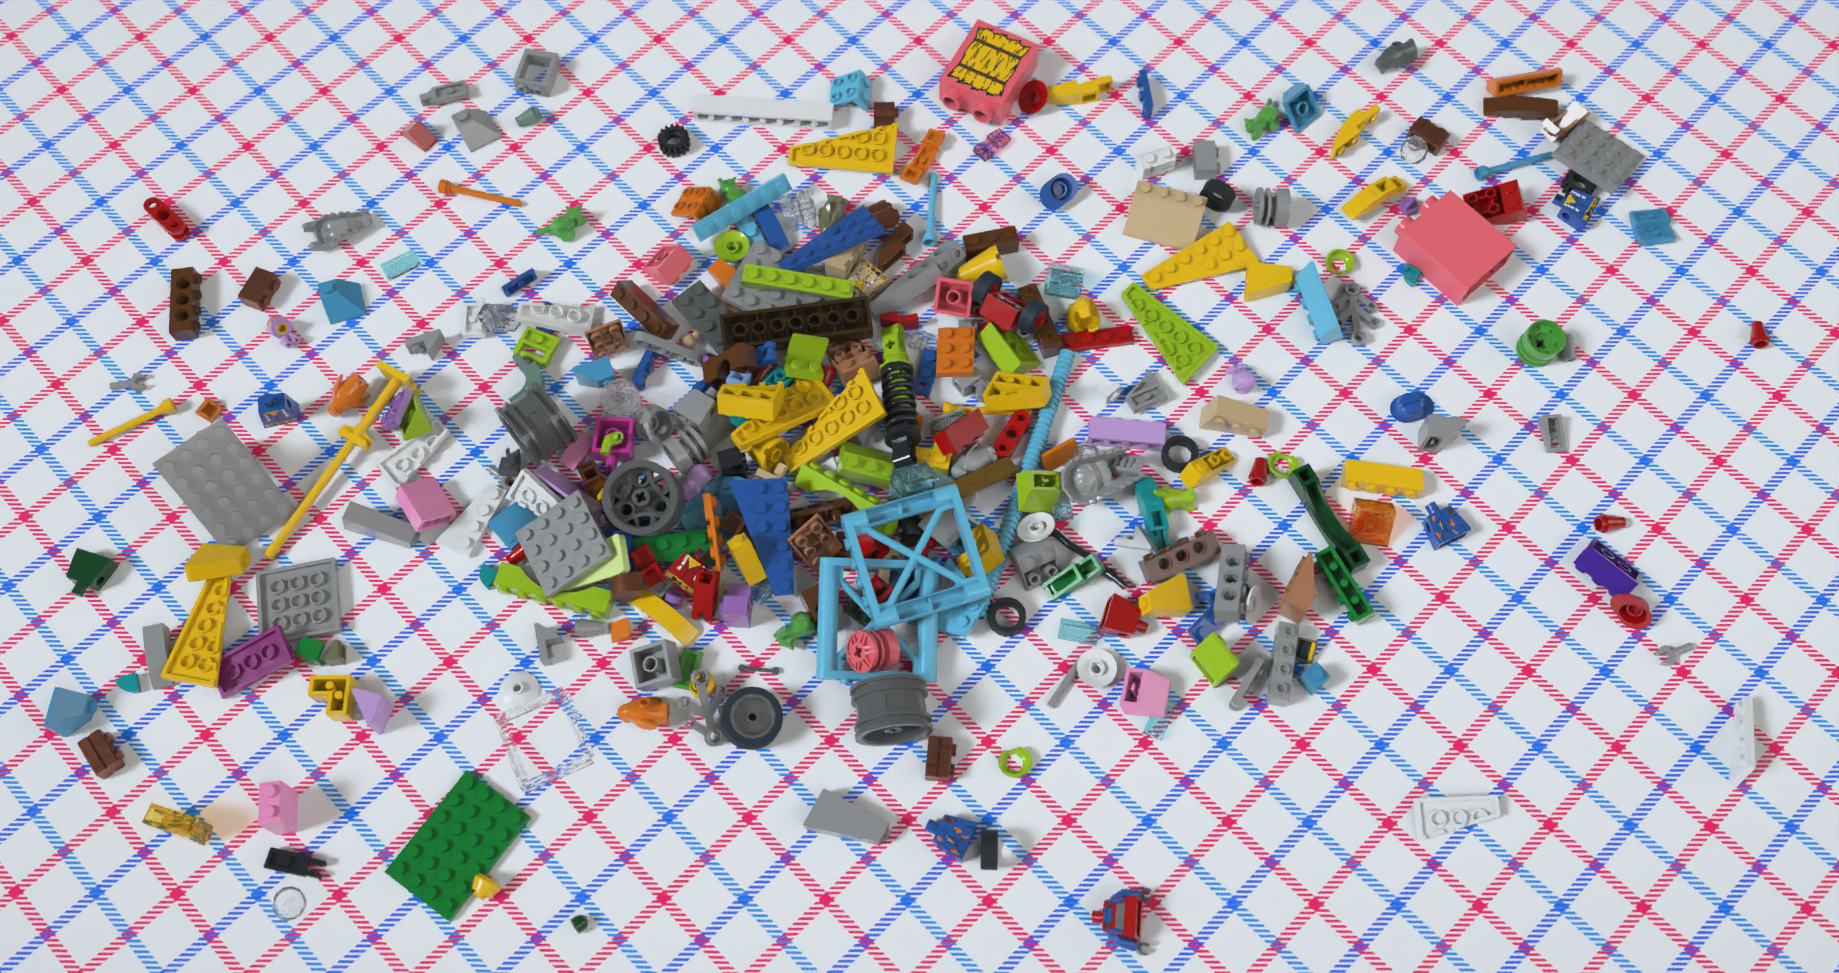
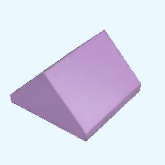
M357 688L352 689L367 725L377 734H383L394 706L380 694Z

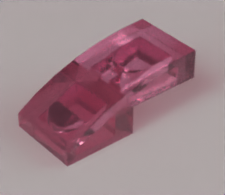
M998 128L989 133L985 141L974 146L973 152L986 162L1001 151L1011 141V138Z

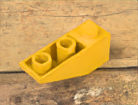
M1224 446L1189 462L1178 477L1188 488L1193 487L1195 489L1237 460Z

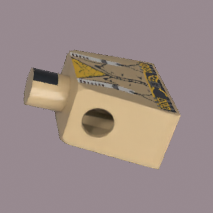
M865 258L859 262L847 279L855 281L853 297L868 296V301L889 287V277Z

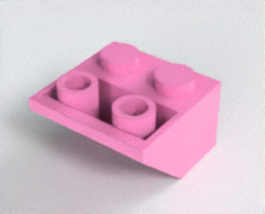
M1127 667L1119 703L1124 714L1164 718L1171 679L1148 669Z

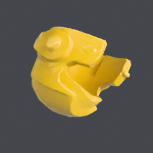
M1080 296L1069 305L1065 313V319L1071 330L1080 332L1088 329L1089 332H1095L1099 329L1100 316L1091 297Z

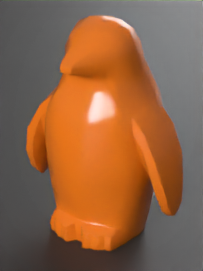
M343 374L337 378L333 386L332 401L327 410L331 416L338 417L348 409L363 405L370 398L371 394L362 398L369 383L359 374H351L342 383Z
M642 697L619 706L617 716L624 723L629 721L643 730H654L658 727L657 725L663 724L668 726L670 707L669 703L662 702L663 700L660 697Z

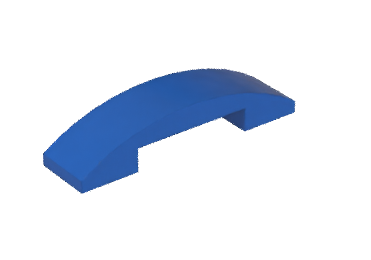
M769 204L751 213L766 236L769 246L784 254L792 252L790 243Z

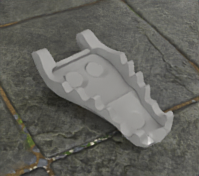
M362 208L361 211L353 213L339 211L338 214L333 212L329 215L324 214L312 222L302 224L304 232H313L316 242L309 244L310 250L324 251L335 247L355 232L370 227L373 224L371 214L365 208Z

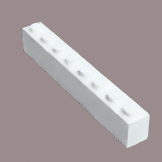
M696 94L693 115L695 122L832 131L834 103Z

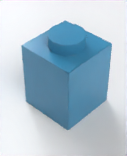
M1316 661L1302 673L1297 681L1312 696L1331 676Z

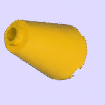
M996 244L958 268L959 272H956L957 279L974 281V283L985 271L993 272L1001 277L1002 280L1008 279Z
M773 436L744 449V451L763 470L772 473L778 462L783 464L781 459L789 451V443L783 437Z

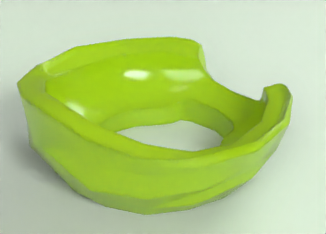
M1333 249L1326 256L1325 263L1330 272L1335 275H1342L1354 268L1355 259L1345 249ZM1334 260H1342L1346 265V270L1342 272L1335 270L1332 262Z
M1280 451L1271 454L1267 460L1269 471L1278 478H1289L1291 472L1299 468V462L1294 455H1285L1280 453ZM1279 459L1288 461L1289 471L1286 473L1277 472L1275 463Z
M1023 747L1008 751L1003 750L998 760L1001 771L1012 778L1022 777L1032 766V757ZM1011 754H1017L1023 761V766L1018 771H1012L1007 766L1008 756Z

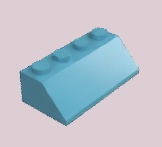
M1311 261L1295 276L1297 283L1294 286L1297 294H1302L1303 298L1300 301L1303 309H1308L1309 314L1306 317L1309 324H1314L1315 330L1312 331L1316 341L1320 340L1323 346L1343 338L1315 263Z

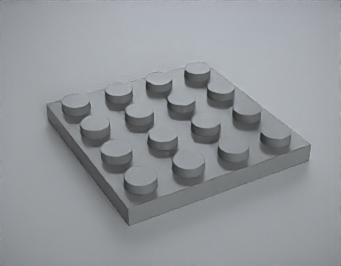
M1586 119L1580 122L1551 155V157L1611 195L1614 194L1645 157L1638 150L1631 148L1622 140H1618L1610 135L1609 132L1602 130Z
M580 490L575 491L515 532L548 598H552L614 556L607 539Z
M335 557L255 572L259 634L275 625H281L287 641L290 643L300 641L302 636L315 638L342 632L338 569Z

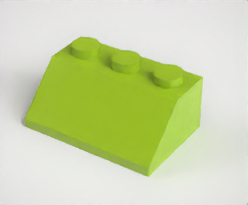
M990 322L977 336L981 346L988 351L991 360L998 365L1001 372L1026 374L1041 364L1026 341L1019 336L1018 330L1006 332L1001 330L998 324Z
M844 442L840 446L835 476L890 491L897 483L898 470L892 461L893 454Z

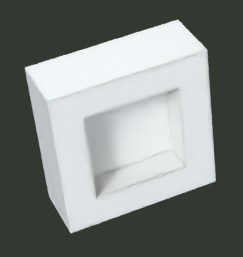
M1117 381L1112 383L1102 391L1100 400L1105 405L1110 401L1114 402L1120 396L1121 385Z

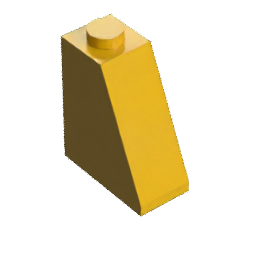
M1248 262L1245 271L1244 302H1251L1287 292L1290 285L1294 284L1295 281L1292 266Z
M745 533L735 535L731 540L727 541L736 568L750 587L767 578L751 541Z
M203 543L185 563L184 569L188 582L243 574L247 567L250 566L252 558L249 555L247 546Z
M1185 573L1169 579L1138 598L1143 617H1183L1193 610Z

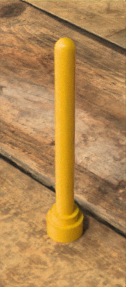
M169 397L163 400L159 407L88 440L87 444L93 447L162 413L171 414L177 411V407Z
M943 402V414L960 408L964 409L965 414L977 408L984 415L1012 416L1016 411L986 412L985 407L955 406L951 402ZM1023 409L1026 410L1030 414V416L1033 414V411L1031 409Z

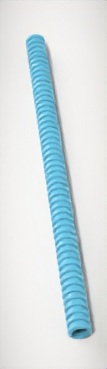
M1061 349L1049 381L1052 396L1046 407H1041L1039 410L1038 419L1034 425L1032 435L1030 436L1031 439L1027 445V450L1023 457L1024 460L1018 473L1038 468L1045 443L1049 436L1048 433H1050V428L1056 416L1055 413L1061 401L1060 398L1066 386L1065 383L1076 356L1069 349ZM1017 481L1014 483L1015 486L1011 492L1007 504L1008 507H1006V512L1000 524L1001 528H999V533L997 534L1005 560L986 574L991 597L984 598L988 606L979 619L981 620L988 617L987 614L993 602L992 597L995 596L996 586L999 585L1000 575H1002V570L1005 567L1003 564L1006 563L1008 558V549L1012 546L1011 543L1014 540L1013 537H1015V532L1021 519L1020 516L1023 514L1018 512Z

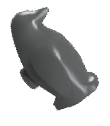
M1411 38L1405 43L1395 41L1375 60V66L1381 74L1387 68L1407 66L1417 59L1418 50L1414 39Z

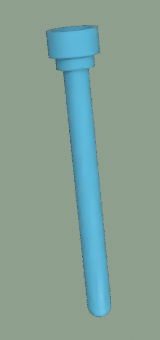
M932 172L930 177L927 232L923 235L922 242L927 247H934L937 244V236L934 232L938 177L936 172Z

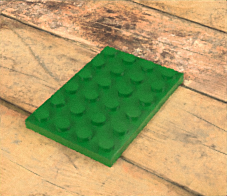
M466 770L386 869L385 873L451 922L474 893L472 889L474 876L479 873L485 876L488 875L532 817Z

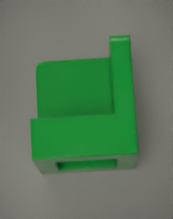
M302 636L294 655L301 661L322 667L324 662L319 658L325 643Z

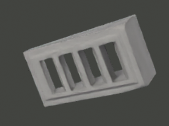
M1561 414L1538 417V424L1546 453L1566 452ZM1549 429H1555V432L1549 433ZM1551 436H1556L1557 439H1555V440H1550V437H1551ZM1558 443L1559 447H1551V444Z
M1121 454L1116 459L1107 462L1112 476L1139 475L1146 458L1143 456Z

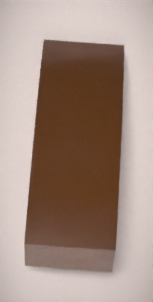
M904 220L894 229L883 245L877 263V269L882 273L906 254V245L914 239L913 228Z

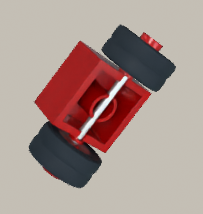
M985 271L977 279L971 293L972 299L982 305L979 314L983 315L986 321L998 324L999 328L1003 331L1009 332L1022 329L1029 334H1035L1044 324L1049 313V306L1036 298H1033L1026 304L1006 291H1000L1003 283L1002 278L991 271Z

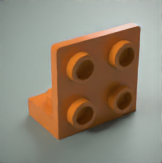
M686 187L678 202L674 205L671 215L692 217L697 222L718 210L723 200L712 187Z

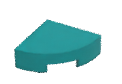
M1406 263L1403 268V278L1413 288L1423 271Z
M483 563L480 568V580L490 590L498 571Z
M134 672L115 679L116 684L122 690L130 693H141L137 673Z

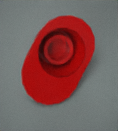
M1622 593L1614 595L1610 599L1611 608L1627 627L1644 629L1651 624L1650 607L1642 597Z

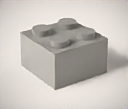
M663 639L629 650L636 689L649 692L683 681L676 642Z

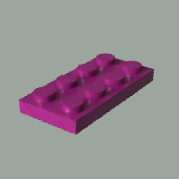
M275 625L221 656L217 687L222 699H228L296 661L281 625Z

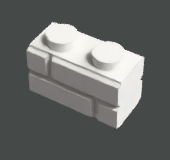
M1171 146L1138 155L1135 169L1140 179L1144 180L1173 171L1177 159Z

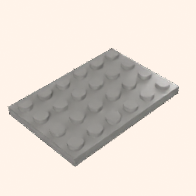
M757 239L753 242L721 295L722 300L743 311L830 301L818 296L795 291L741 287L744 263L780 269L778 263L788 256ZM807 267L801 271H798L802 273L826 276L811 267Z
M222 417L152 463L218 544L245 546L296 511Z

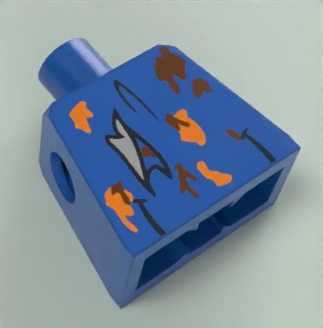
M1435 501L1425 506L1429 515L1423 521V527L1434 551L1465 537L1470 532L1471 527L1452 506H1447L1440 510Z
M945 814L941 823L929 819L925 830L935 835L933 845L961 863L975 833L977 823Z

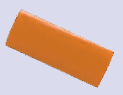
M1556 67L1491 78L1487 82L1486 90L1494 97L1558 87L1561 86L1563 70Z

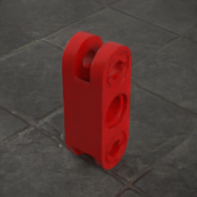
M157 197L146 199L143 204L145 211L174 240L182 242L190 237V229L165 203Z
M1016 410L995 441L993 448L998 460L1007 456L1011 459L1029 430L1030 414L1026 410ZM1008 435H1014L1015 438H1012V439H1011V438H1008L1007 436H1008Z
M699 567L695 578L692 619L699 620L701 615H705V622L712 624L717 609L720 571H714L713 574L705 573V568Z

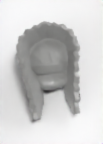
M1129 445L1117 446L1107 451L1102 450L1092 454L1086 453L1083 456L1077 455L1075 458L1070 459L1069 462H1066L1064 469L1061 470V487L1072 503L1076 502L1079 506L1097 504L1098 500H1104L1106 496L1118 492L1121 488L1132 485L1133 481L1140 480V475H1120L1113 478L1107 462L1116 459L1117 456L1129 450Z

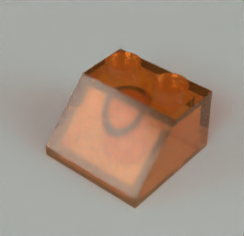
M1354 497L1350 513L1349 535L1358 543L1388 547L1396 515L1393 503Z

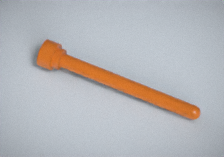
M441 179L438 184V192L442 194L454 192L511 206H522L521 200L455 186L449 180Z

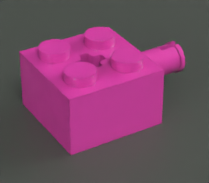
M596 417L591 451L596 461H606L604 475L607 477L617 468L618 462L634 460L637 437L634 418ZM616 431L622 432L624 435L622 442L611 447L609 456L601 455L600 450L605 436Z

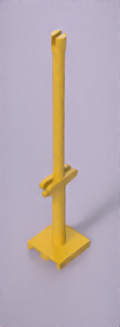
M382 360L378 361L376 367L389 381L388 385L357 427L344 424L338 430V433L347 442L275 540L264 551V556L272 561L281 550L280 548L354 447L358 446L365 451L370 450V444L372 445L374 442L366 433L398 389L402 388L405 390L408 388L417 391L418 395L421 394L422 391L417 388L415 382L410 380L411 377Z

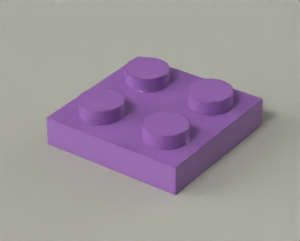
M407 388L392 397L388 403V406H390L388 412H385L382 416L381 422L383 424L380 429L388 432L400 425L414 391Z

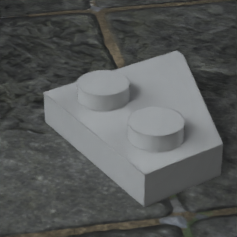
M1148 370L1146 376L1141 381H1138L1135 388L1125 396V401L1134 414L1168 399V395L1151 370Z

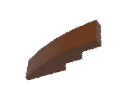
M1526 96L1483 98V115L1502 114V118L1521 116V120L1558 116V100Z

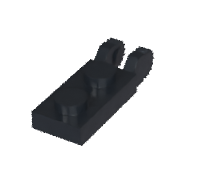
M270 847L263 868L321 880L322 874L308 871L310 863L326 867L327 861L312 858L310 855Z

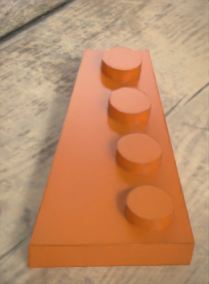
M711 491L703 493L702 496L706 521H709V525H707L708 538L710 541L712 540L710 555L716 563L712 570L713 573L714 571H720L721 573L724 565H727L726 554H722L721 546H724L723 535L719 534L718 531L721 522L719 515L715 513V507H718L716 495H712Z

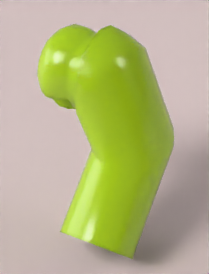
M616 431L605 436L600 454L609 456L611 447L622 442L624 438L623 433Z

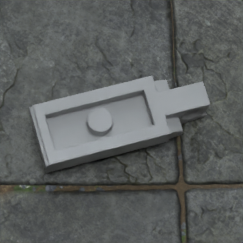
M460 80L431 87L428 93L420 94L419 97L422 106H435L468 98L470 95L466 81Z

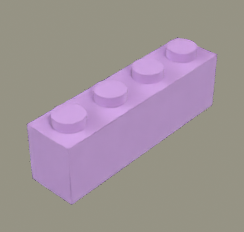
M1103 416L1090 417L1087 445L1103 447H1123L1129 445L1130 449L1162 452L1165 445L1166 423L1159 421L1145 422L1140 419L1123 420L1119 417L1113 419L1104 418Z
M547 465L532 471L561 500H564L577 490L582 491ZM582 491L597 522H599L603 505Z

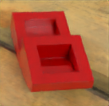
M898 311L881 314L880 326L886 328L900 323L904 330L919 328L918 314L914 313L899 317Z
M648 543L629 553L648 588L666 579L662 575L663 571Z

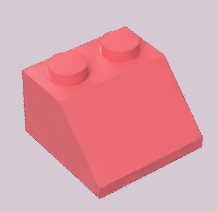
M664 244L641 270L663 285H673L679 280L681 273L691 267L690 264L694 259L681 244Z
M938 276L933 312L969 318L973 304L971 293L974 281Z

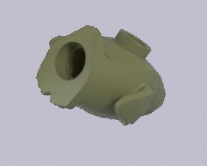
M827 194L828 200L818 210L817 214L820 234L845 217V206L849 203V200L833 194Z

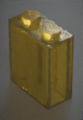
M151 803L142 821L143 824L159 832L205 846L206 842L210 840L214 827L197 817Z

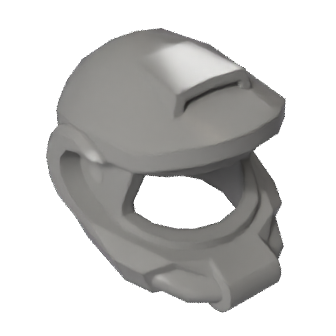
M656 404L642 408L638 413L635 423L636 434L642 440L650 441L658 446L672 435L674 420L671 413Z

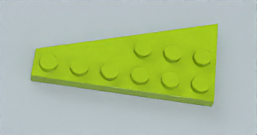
M1132 282L1122 292L1121 298L1180 383L1184 386L1213 356L1219 346L1135 282Z

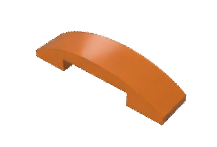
M929 128L922 140L920 149L910 165H906L899 179L913 185L918 184L935 160L946 134Z

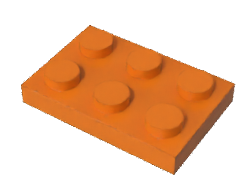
M975 327L938 328L937 377L974 376Z

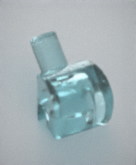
M1070 502L1057 503L1052 507L1053 512L1048 513L1055 519V522L1073 519Z

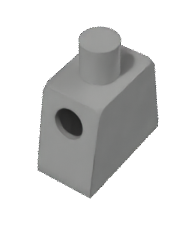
M712 387L705 393L693 389L672 407L676 418L704 434L718 413V407L714 401L718 392Z

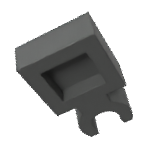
M507 448L505 451L506 457H501L498 474L500 476L517 477L521 467L520 449H517L516 453L511 454L510 448Z

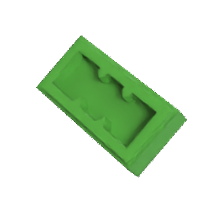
M683 648L679 662L683 681L674 683V688L690 691L691 673L695 669H700L704 655L703 652Z

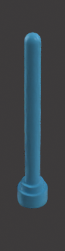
M1550 151L1493 167L1482 165L1474 169V175L1478 181L1485 180L1490 174L1553 158L1551 157L1553 152Z

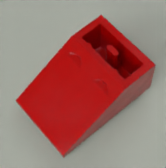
M1517 179L1463 194L1464 202L1492 225H1509L1527 220L1522 192Z

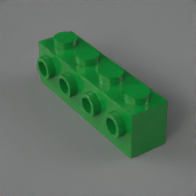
M1330 545L1314 555L1316 559L1314 564L1320 573L1323 571L1327 576L1324 580L1330 589L1334 588L1337 592L1335 597L1339 604L1346 606L1348 611L1345 613L1351 623L1355 621L1357 625H1360L1374 617L1375 611L1333 546Z

